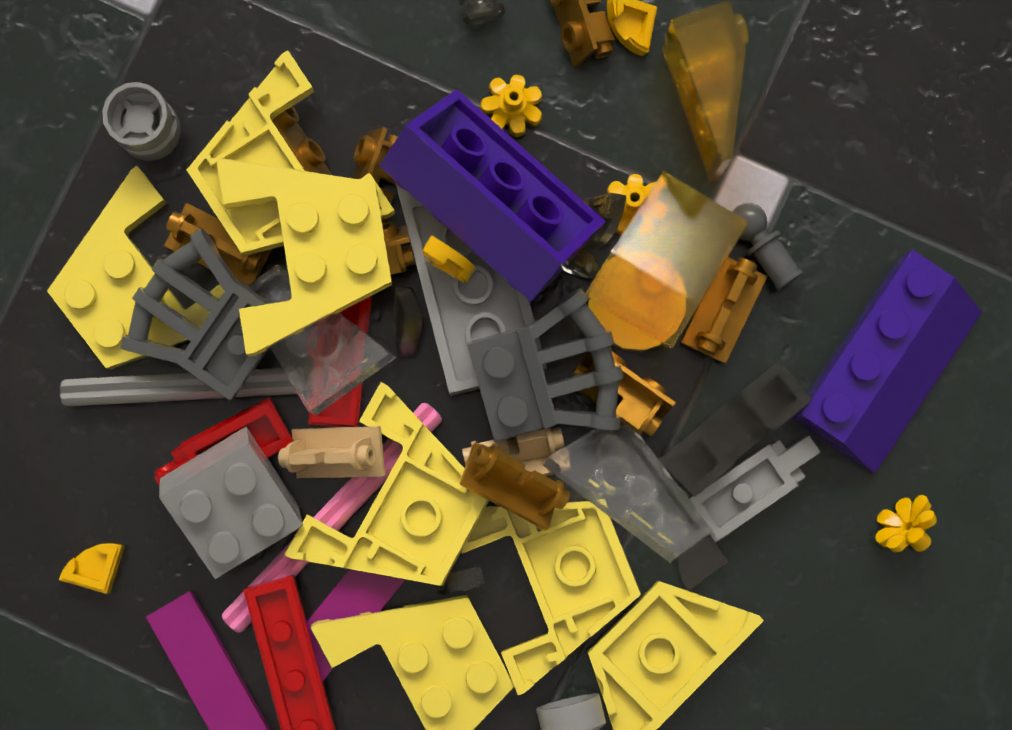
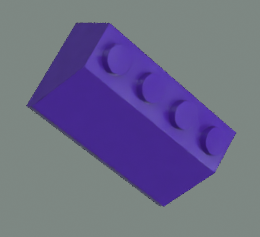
M458 89L407 123L379 165L394 179L398 186L410 193L432 213L436 220L448 227L469 246L474 254L486 261L507 280L512 288L519 291L530 302L560 274L606 222Z
M912 249L896 261L791 419L870 473L875 474L982 311L955 277Z

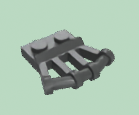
M200 228L190 235V242L165 259L159 258L152 267V271L155 274L146 287H139L132 297L135 305L128 335L122 336L120 348L129 352L177 363L231 401L236 397L267 352L266 350L257 356L251 357L246 355L239 309L271 303L235 278L219 254L214 241L204 229ZM203 258L225 292L218 299L184 275L182 271ZM171 285L210 312L200 328L164 303L162 298ZM153 315L191 342L187 348L181 349L148 340Z
M581 288L568 295L530 325L467 342L494 441L541 428L546 429L556 424L586 426L603 430H619L620 416L616 415L619 381L624 378L621 365H615L610 347L614 344L612 331H606L585 303L588 297ZM568 315H570L585 335V337L539 350L535 342L536 338ZM591 351L596 370L550 383L546 382L542 364ZM599 386L596 412L553 407L551 398Z

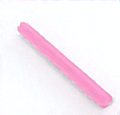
M422 403L413 412L431 433L442 421L441 415L427 403ZM388 438L383 444L386 476L351 477L314 518L339 531L383 485L399 458L403 446ZM291 540L248 587L293 574L296 576L309 562L292 559L284 555L292 542ZM244 591L222 613L224 622L237 633L244 631L252 623Z

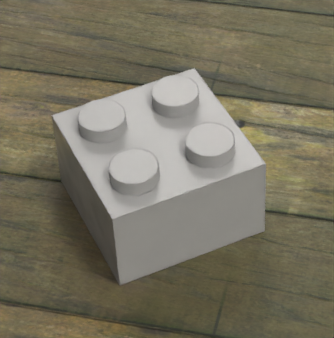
M247 426L160 478V500L215 579L303 526L298 504Z

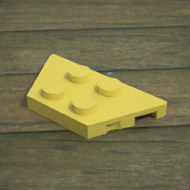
M657 581L587 651L613 730H657L764 620L757 614Z

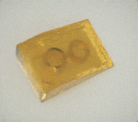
M729 0L671 19L662 47L710 183L720 179L733 156L746 52L745 43L749 42L746 23L741 14L734 15Z
M663 171L587 290L586 296L589 301L668 349H672L747 226L748 221Z

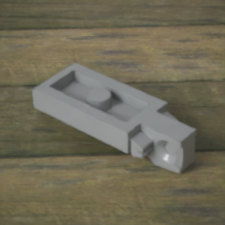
M810 436L803 437L787 449L778 440L751 455L687 499L686 502L712 540L717 542L799 486L797 483L805 478L799 467L819 454L820 450Z

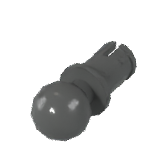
M743 203L732 211L729 218V227L732 234L740 240L751 242L753 247L746 252L749 257L755 256L775 284L777 291L786 287L804 273L778 238L781 236V233L777 230L769 235L766 231L767 216L759 205Z

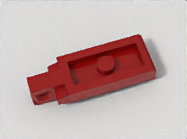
M268 397L182 442L181 446L171 451L174 460L155 470L156 475L154 479L158 486H160V478L246 426L267 458L279 452L281 448H286L289 443L294 441L274 403Z

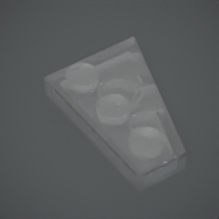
M278 264L249 285L252 291L271 304L289 301L292 298L288 270ZM340 312L335 315L333 313L306 327L303 332L297 335L293 334L270 346L306 409L315 415H318L397 358Z
M621 421L619 430L595 428L549 456L543 464L545 468L669 563L713 532L642 437Z

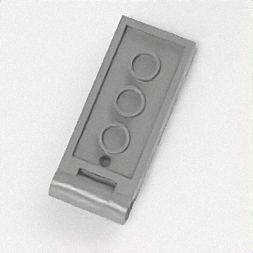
M396 183L450 396L478 390L480 388L467 342L530 325L534 322L530 302L519 291L512 288L507 280L486 261L474 254L469 246L448 227L436 220L432 213L410 193ZM431 235L460 253L476 267L468 283H461L425 261L422 250ZM538 337L535 339V342L537 345V349L539 350L542 348ZM545 363V364H542V367H543V371H544V372H546V370H547L546 363Z

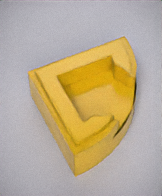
M607 0V17L616 38L631 52L639 56L647 54L649 52L657 6L639 0Z
M432 235L422 250L426 262L463 284L464 282H469L476 270V267L468 259Z
M114 543L100 544L82 551L67 563L59 580L101 593H111L125 545Z

